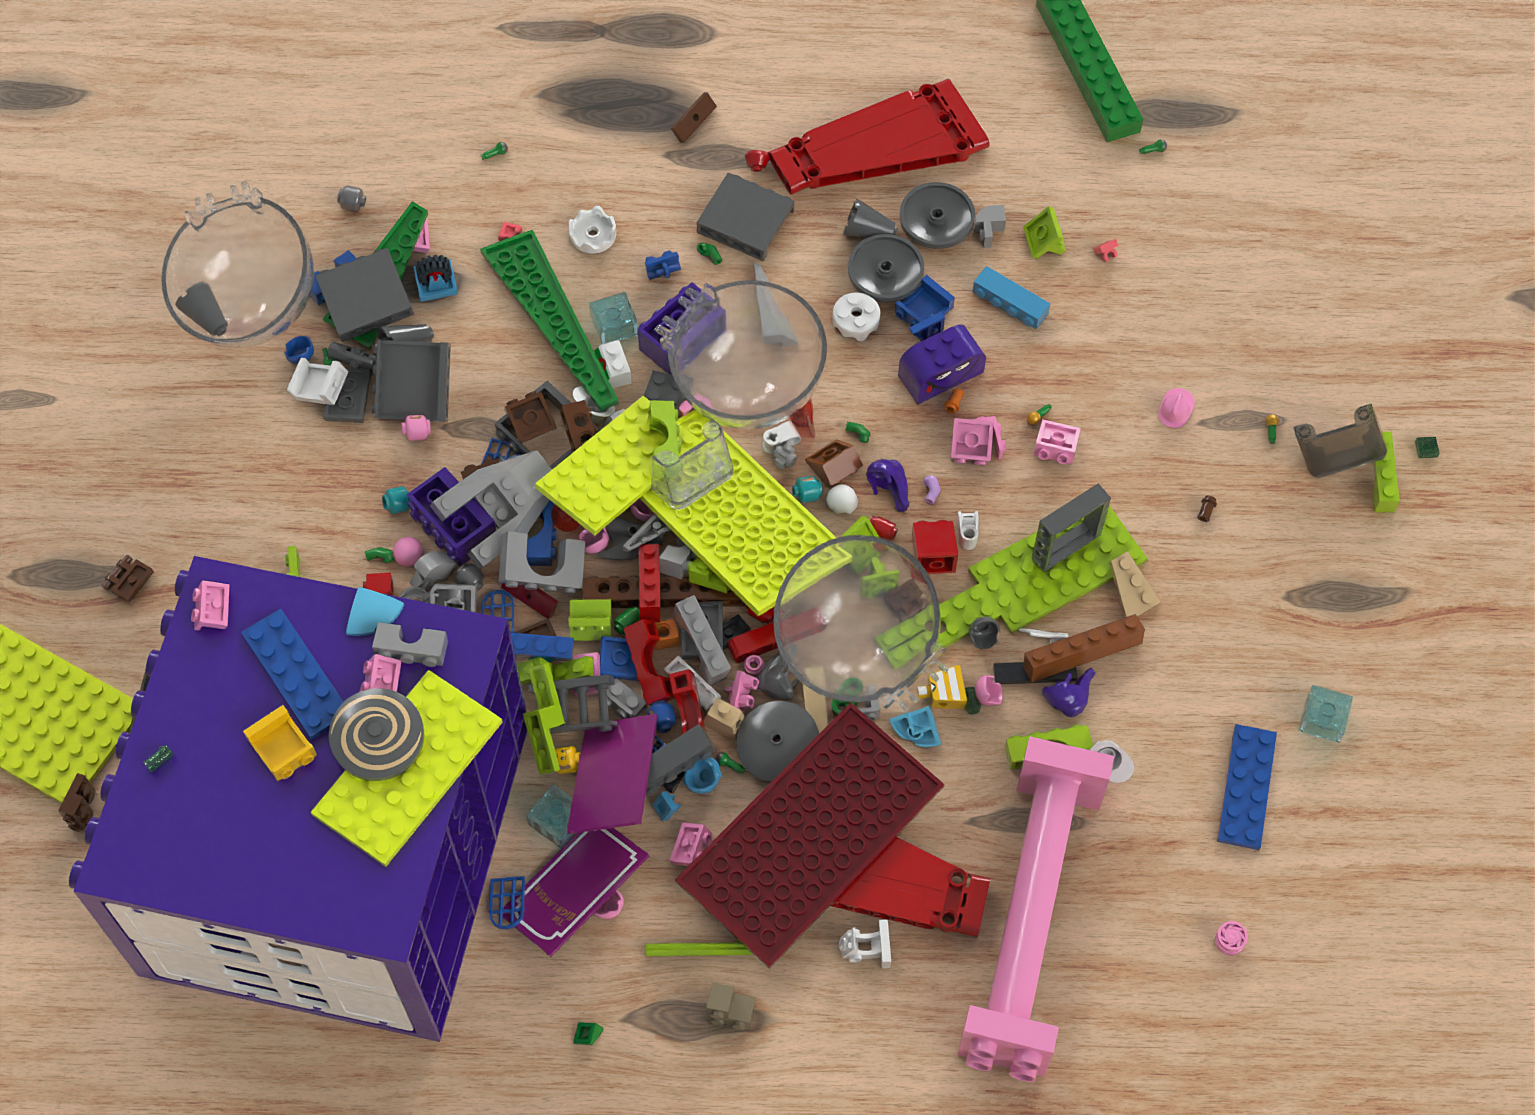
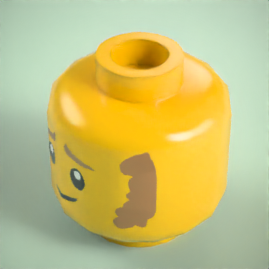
M574 746L555 748L560 770L556 772L558 774L575 773L578 770L581 752H577Z

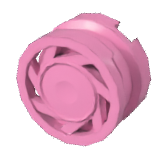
M1228 921L1222 924L1215 936L1217 948L1227 955L1240 953L1248 940L1245 927L1235 921Z

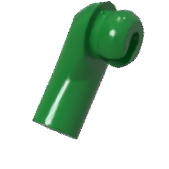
M708 243L698 244L697 251L701 255L711 257L715 265L722 262V258L714 245Z
M847 421L845 431L858 433L860 442H869L871 433L864 425Z
M377 547L365 551L367 561L378 557H383L384 563L394 561L393 552L390 549Z

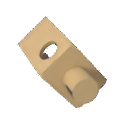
M717 698L706 714L704 723L708 728L737 742L738 730L745 717L740 709Z

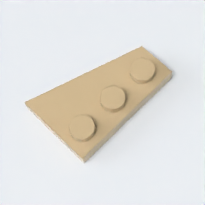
M1128 551L1109 563L1115 586L1118 588L1120 605L1123 607L1125 614L1124 618L1134 614L1138 617L1160 603V600Z

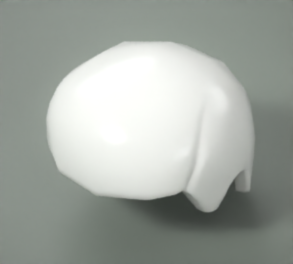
M841 484L834 486L828 491L826 502L828 507L837 514H851L857 508L858 498L851 487Z

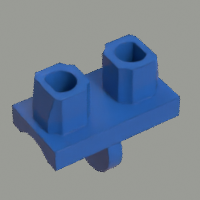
M669 250L664 252L661 257L655 258L650 256L645 259L649 280L663 275L668 279L670 278V273L681 270L677 252L672 253Z

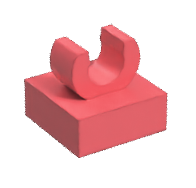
M1113 239L1094 247L1093 250L1095 255L1101 254L1102 260L1106 262L1109 261L1108 252L1111 253L1112 258L1117 257V251L1113 248L1119 245L1117 240Z

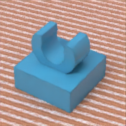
M667 791L660 793L652 804L662 821L669 820L681 807V804L676 805L673 801L675 795H669Z

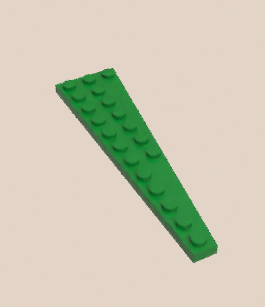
M530 230L480 248L483 257L599 410L602 411L618 405V398L534 231Z

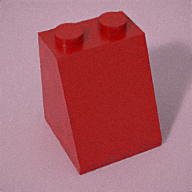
M922 520L913 523L912 539L915 575L956 573L958 548L953 521L938 520L937 522H927Z

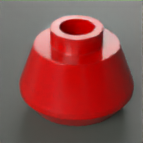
M750 150L745 154V159L751 171L761 172L762 169L766 168L770 156L762 150Z

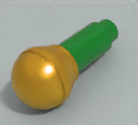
M1044 405L1039 410L1028 413L1026 417L1027 422L1031 425L1038 424L1041 417L1052 409L1051 405Z
M1272 414L1266 417L1265 423L1268 427L1269 443L1275 444L1276 427L1279 419L1276 415Z

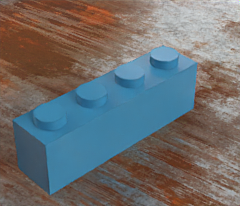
M988 266L983 269L974 281L972 292L976 296L984 298L994 307L1001 308L1010 316L1023 321L1029 327L1037 329L1049 314L1051 303Z

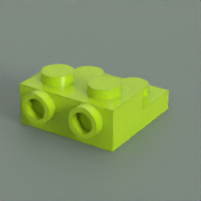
M697 555L695 562H689L687 567L689 582L724 593L728 592L729 587Z

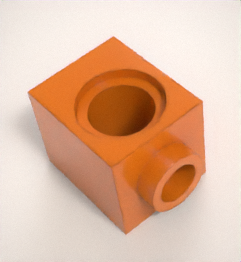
M675 619L655 623L658 634H668L666 637H660V640L655 645V650L679 646V635Z

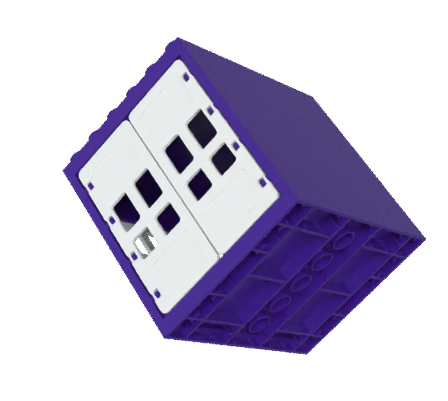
M194 556L189 571L181 570L175 582V595L179 596L175 610L167 609L162 617L160 632L162 636H165L160 651L153 649L148 656L146 675L150 676L146 691L138 690L133 697L131 716L136 719L131 732H122L118 739L116 757L121 760L116 774H107L103 780L100 798L105 802L100 818L92 817L88 822L85 831V843L90 846L85 860H77L72 866L69 876V887L74 889V893L81 903H83L103 932H105L139 977L440 1042L528 732L523 716L524 713H527L508 620L506 618L387 595L404 603L401 613L391 623L401 625L404 635L403 642L408 644L417 642L422 636L423 628L445 631L448 638L443 666L429 667L418 662H413L412 664L401 662L397 692L406 697L429 670L500 717L503 723L387 867H385L311 815V811L345 770L339 765L332 753L329 743V730L313 740L310 739L241 633L277 610L282 609L344 702L349 697L360 692L361 685L365 682L366 674H363L365 662L375 655L372 648L375 633L365 636L346 634L352 605L358 589ZM202 580L229 584L228 624L225 629L202 626L199 631L194 630L195 622L191 621L192 612L196 606V602L193 601V592L195 588L199 587ZM284 705L291 719L307 741L313 745L317 756L309 764L302 765L294 770L293 774L288 778L277 782L251 746L243 731ZM268 943L295 948L300 953L269 946ZM277 959L300 963L301 967L281 963Z

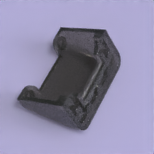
M1372 403L1361 406L1355 411V423L1317 435L1314 427L1306 423L1293 427L1303 458L1313 477L1321 478L1382 460L1386 456V443Z

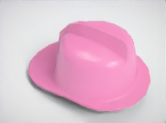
M1181 388L1168 391L1159 408L1158 414L1161 422L1171 428H1178L1186 424L1195 404L1193 395Z

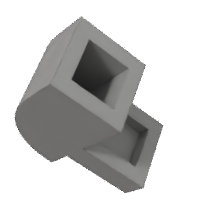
M1004 205L987 206L981 209L976 216L974 233L979 232V239L983 241L984 248H991L992 232L1005 230L1006 217Z
M429 552L414 564L417 571L410 584L413 587H420L429 592L436 579L447 580L456 563L445 552Z

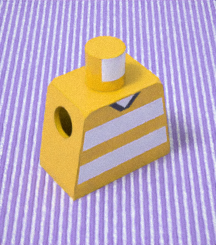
M960 665L930 673L927 680L928 685L917 687L918 698H930L932 708L966 709L967 697Z

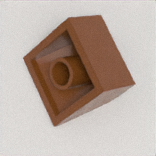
M837 439L805 459L806 463L820 480L831 486L839 484L844 477L855 474L863 466L854 445Z

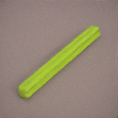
M741 942L645 944L646 956L752 954Z

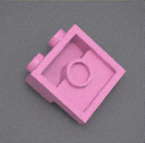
M954 418L950 459H954V463L966 464V460L974 461V465H986V462H990L994 422Z
M1042 419L1034 455L1042 460H1056L1063 465L1067 463L1072 464L1081 428Z

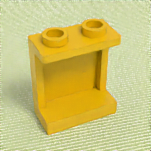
M284 705L243 731L247 740L277 782L288 778L293 774L294 770L302 765L309 764L317 756L313 745L307 741L291 719Z

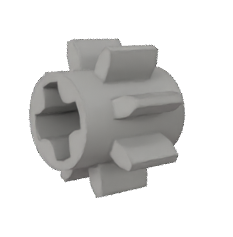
M788 444L783 447L779 446L773 454V459L776 461L775 465L782 470L787 467L791 468L797 460V455L794 452L795 448Z

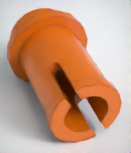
M954 388L949 399L944 403L945 410L948 413L953 414L959 410V403L964 396V392L961 389Z

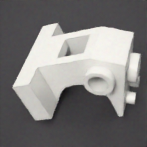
M879 920L878 932L860 934V930L852 928L840 937L839 949L842 951V958L849 959V962L881 958V967L890 968L891 952L888 920ZM871 942V950H859L858 943Z

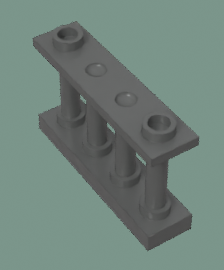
M608 674L554 681L565 724L549 729L551 734L599 729L600 732L611 731L612 727L618 726V722L609 720L607 689L608 686L615 685L613 676ZM528 684L529 693L535 694L533 685ZM596 687L599 695L601 722L589 723L586 692H588V688ZM569 690H576L578 693L580 724L569 725L566 694H568Z

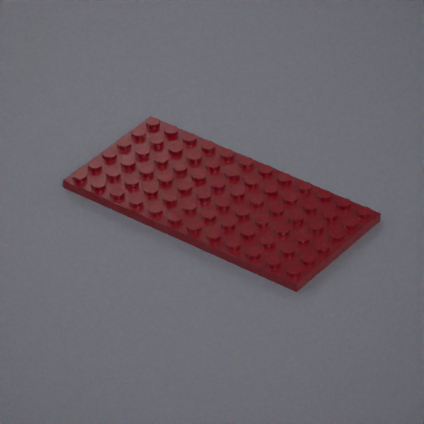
M850 702L675 879V882L770 969L944 788L945 784Z

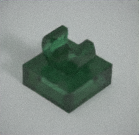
M1436 437L1416 438L1415 445L1418 459L1436 458L1439 456Z

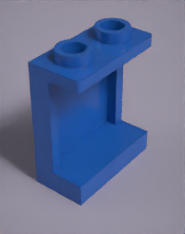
M926 275L921 279V286L913 294L908 296L902 303L900 301L895 303V314L900 320H904L912 327L925 320L931 314L942 312L945 316L954 308L955 297Z

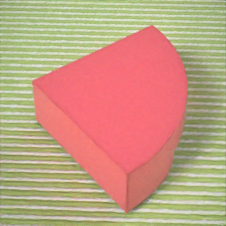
M504 222L498 236L499 241L519 235L522 231V226Z

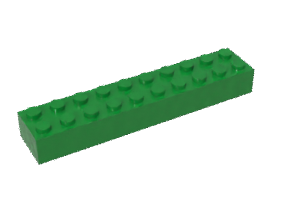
M1037 0L1036 6L1106 142L1140 133L1143 117L1082 1Z

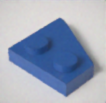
M942 312L931 314L925 320L910 327L909 330L920 341H923L944 330L945 316Z

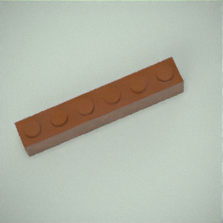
M1134 614L1025 652L1023 667L1031 682H1035L1143 644L1145 628L1137 615Z

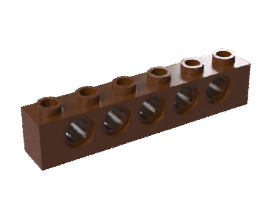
M585 400L561 406L560 415L572 452H574L583 445L581 439L589 440L598 433L597 427L591 422V409L589 405L586 406ZM575 421H582L584 426H577Z

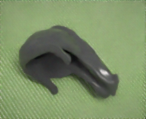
M789 644L784 645V648L764 665L757 676L759 680L758 689L768 693L777 700L792 699L794 688L799 682L798 679H795L790 684L788 680V675L793 669L792 666L787 667L785 671L786 665L794 657V647Z

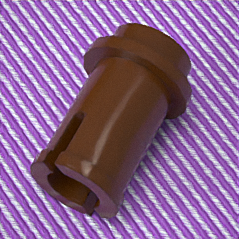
M1206 495L1201 501L1202 506L1197 516L1203 522L1210 521L1213 508L1217 506L1216 498Z

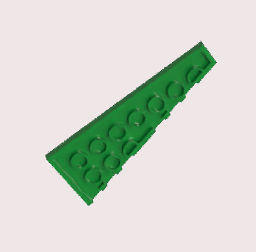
M413 201L375 249L376 251L388 248L400 280L429 214L428 210ZM328 311L323 321L336 329L331 314ZM378 329L352 338V340L370 351L376 340Z

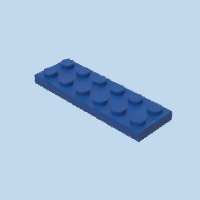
M282 609L277 610L242 631V636L310 739L313 740L328 731L332 718L343 703V700Z
M1235 724L1217 842L1260 850L1277 732Z

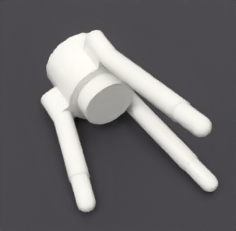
M1019 629L1020 632L1030 633V636L1050 638V644L1069 637L1068 633Z

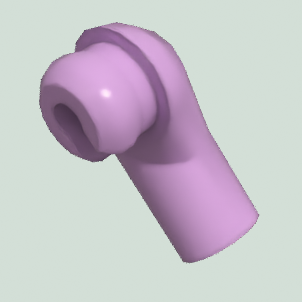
M931 475L924 478V484L930 490L925 501L933 505L941 492L938 479Z

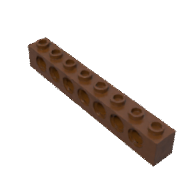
M633 575L624 578L618 576H610L608 578L590 576L583 578V599H611V608H632L633 606L640 608L639 576ZM673 576L660 577V590L664 588L669 589L668 592L660 591V608L675 607L676 603L695 595L698 602L723 601V607L746 606L731 589L724 593L689 582V577H683L682 579ZM683 588L689 589L688 592H682L680 590ZM703 588H708V589H710V590L707 591V592L701 591V589H703ZM603 589L608 590L607 593H600ZM622 589H627V590H629V591L626 592V593H621V592H620Z

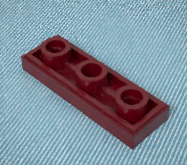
M502 583L501 588L547 619L553 617L558 604L556 599L538 587L536 590L525 589L523 585L506 587L505 583Z

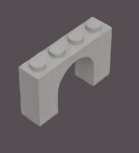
M511 531L502 534L499 583H505L506 587L523 585L525 589L536 590L537 587L544 588L546 592H556V589L563 590L564 594H575L576 591L583 589L585 541L574 539L560 541L558 565L555 572L551 576H542L535 573L527 562L528 534Z
M695 595L676 603L672 616L680 632L686 630L693 640L700 657L701 665L699 670L704 680L712 686L726 679L731 667Z

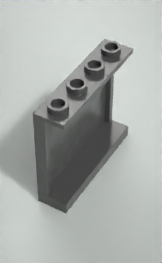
M727 173L698 219L697 233L764 262L767 257V249L790 212L794 213V200L788 196L777 194L771 189L763 188L755 182L742 179L738 175Z
M388 248L378 249L371 255L360 256L355 261L342 263L334 269L323 270L320 274L315 275L342 342L414 315Z
M377 340V344L374 345V355L377 356V364L374 363L373 365L376 383H373L372 393L375 395V403H372V414H375V418L405 420L410 415H424L426 420L448 422L451 343Z

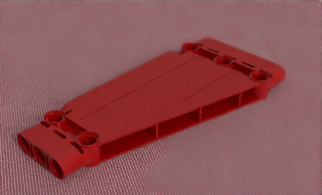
M948 78L933 85L923 84L916 92L912 90L905 91L814 128L803 134L802 138H791L788 144L769 151L768 154L773 168L789 194L792 195L806 188L816 189L823 186L964 162L969 158V155L988 148L990 142L977 119L952 81Z
M896 837L830 906L924 929L939 928L945 933L956 932L978 938L991 878L967 873L963 869ZM958 876L963 882L956 884L952 881V878ZM967 878H970L969 887H966ZM963 898L966 899L964 908L961 907ZM944 917H950L953 919L954 922L950 925H947L943 922L942 919ZM958 919H962L960 928H957Z

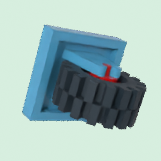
M429 255L427 259L423 257L422 261H418L416 266H413L421 302L458 294L451 259L443 258V255L439 257L437 255H434V257Z

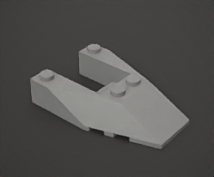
M536 450L476 470L433 501L430 507L443 522L474 498L493 518L498 530L468 553V556L480 570L500 555L502 534L508 531L526 534L529 532L549 502V499L535 488V483L552 469Z

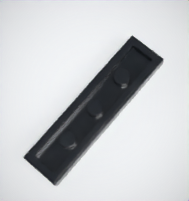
M1023 662L993 664L994 681L1001 685L1063 682L1067 678L1068 673L1072 675L1070 681H1077L1076 667L1031 682L1023 667Z

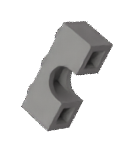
M677 536V547L668 545L659 557L660 573L682 579L687 572L689 562L696 560V554Z
M378 622L372 645L374 654L401 660V662L407 664L418 662L429 667L443 666L448 645L445 631L423 628L421 638L415 643L408 644L402 641L404 635L401 625Z

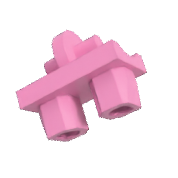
M737 671L735 681H732V686L725 687L724 690L725 693L729 694L728 701H730V704L740 709L743 713H745L746 709L753 708L755 700L749 693L750 689L756 690L758 688L759 680L743 671Z

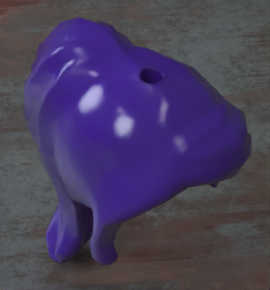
M880 459L872 462L867 468L866 477L872 487L873 494H878L876 486L888 489L894 496L895 509L898 512L907 511L910 504L908 501V484L901 463L893 459Z
M1092 668L1087 669L1075 684H1069L1072 675L1068 673L1067 678L1063 682L1056 681V684L1051 687L1045 686L1042 689V696L1051 707L1062 711L1068 717H1076L1083 712L1088 704L1090 681L1096 673Z

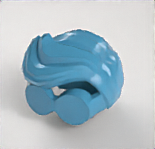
M712 757L696 762L692 769L684 773L683 782L686 787L696 794L712 792L722 776L718 762Z

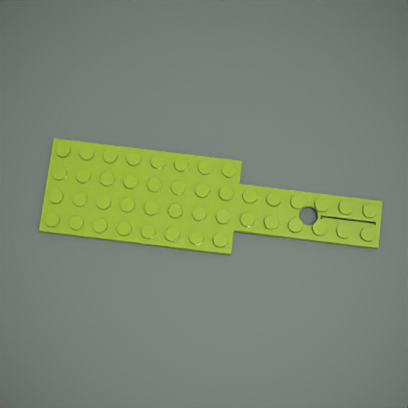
M1109 505L1101 536L1047 571L1043 572L1032 561V553L1037 532L970 566L968 572L977 585L876 637L875 642L895 673H898L968 636L971 623L978 617L987 616L994 618L995 621L1001 619L1009 632L1013 634L1020 628L1028 626L1114 580L1109 563L1125 552H1129L1137 566L1146 563L1148 558ZM1084 517L1057 534L1054 541L1081 524ZM934 621H942L946 625V630L941 634L933 632L930 625Z

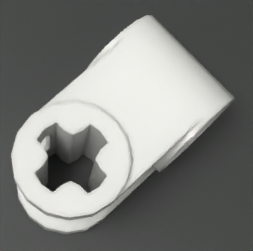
M787 421L764 433L762 448L766 453L774 454L779 446L783 447L787 444L795 446L801 441V436L793 423Z
M974 511V513L957 512L959 544L965 550H972L977 545L979 533L978 511Z

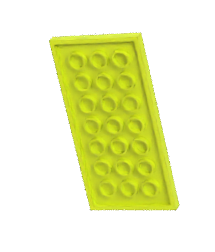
M644 396L535 483V488L594 536L664 478L653 476L652 456L654 448L663 445L666 441L659 432L649 428L648 410L650 401ZM676 421V425L680 427L677 441H681V452L678 454L679 457H682L683 462L701 446L702 441Z
M429 670L406 696L419 711L424 725L423 747L413 765L402 774L383 781L359 779L344 771L311 811L313 817L385 867H387L503 723L500 717Z

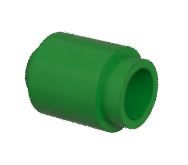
M634 606L625 610L614 620L615 631L619 635H625L624 628L640 621V610Z

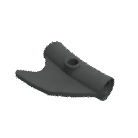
M332 342L328 348V357L330 359L356 368H366L373 371L374 363L377 364V356L374 353L366 354L367 351L364 349L351 348L337 342Z
M616 517L605 527L613 541V546L610 549L599 552L598 557L610 560H633L639 557V546L626 552L623 551V545L644 524ZM663 534L644 544L662 545Z

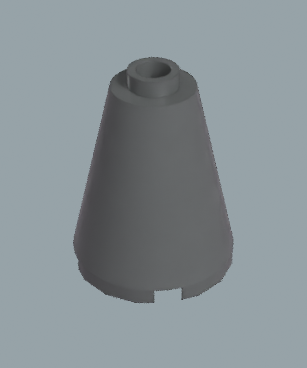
M856 199L848 216V226L845 225L844 235L862 238L879 234L896 235L898 228L895 227V222L861 200Z
M207 282L194 284L186 290V296L182 297L180 295L175 306L210 335H217L219 337L227 331L228 323Z
M426 324L380 327L377 331L378 340L432 342L434 333L432 328Z

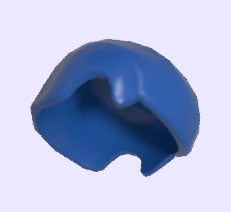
M307 336L292 338L285 344L286 351H284L286 359L292 364H298L300 358H305L309 361L314 354L312 341Z

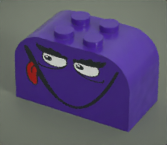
M955 325L910 347L900 358L898 377L917 405L984 373L986 355L965 325Z

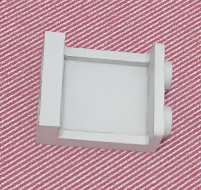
M300 358L287 391L299 401L335 405L348 371L337 361H333L331 366L312 364L305 358Z

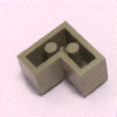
M712 982L706 1007L707 1020L718 1026L729 1024L738 1030L750 1029L756 997L734 993L733 986Z

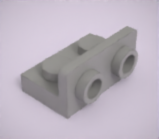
M615 678V685L608 686L607 689L608 708L611 706L615 709L616 714L621 719L637 717L647 706L645 700L618 678Z

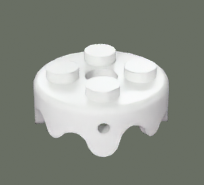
M594 206L593 209L588 211L580 210L574 220H569L570 239L573 245L582 252L590 254L601 253L610 248L616 239L617 231L613 216L606 215L600 206ZM592 230L598 232L596 235L588 234Z
M855 292L842 296L833 307V328H838L843 337H854L858 341H864L869 333L878 329L881 313L877 302L864 293ZM854 311H859L861 315L855 317L851 313Z

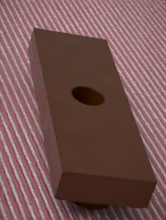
M704 92L672 126L671 130L680 143H684L717 107L708 92Z

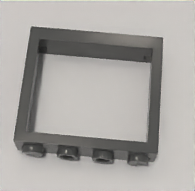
M546 381L535 390L536 394L542 392L544 399H548L559 410L562 405L571 403L549 381ZM506 414L495 422L497 437L502 441L509 442L508 446L514 453L518 451L520 455L530 453L508 431L512 426ZM575 421L577 426H584L582 421ZM587 439L581 440L583 444L588 441ZM572 449L550 465V468H555L573 453Z
M1099 483L1040 520L1032 553V561L1043 572L1101 536L1111 497ZM1084 517L1081 524L1054 541L1057 534Z

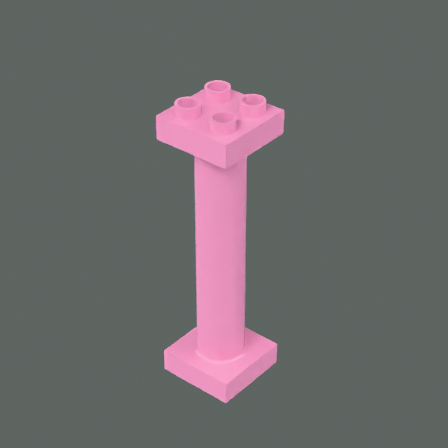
M1029 737L1016 791L1034 796L987 1009L970 1005L958 1051L959 1056L967 1057L965 1064L973 1069L990 1071L992 1065L996 1064L1010 1068L1009 1075L1012 1078L1026 1082H1033L1036 1079V1075L1044 1076L1054 1053L1059 1027L1030 1020L1072 816L1075 805L1095 810L1100 809L1110 780L1114 756Z

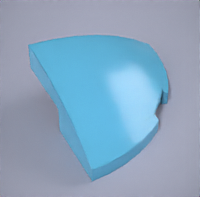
M358 587L346 634L365 636L375 633L378 622L391 624L401 613L404 603L390 596Z
M930 706L889 719L893 729L904 740L907 739L915 743V745L922 747L942 745Z

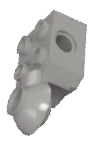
M436 583L430 592L415 586L407 588L399 596L406 599L415 597L421 602L476 612L477 609L476 584Z

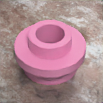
M751 655L744 661V669L750 675H758L764 667L763 659L757 655ZM751 664H757L758 666L756 668H752Z

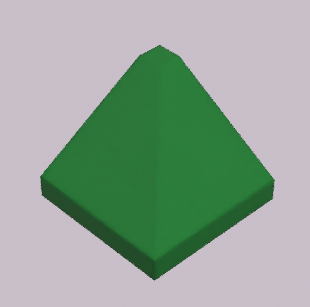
M578 1022L573 1044L593 1045L604 1028L597 1023Z

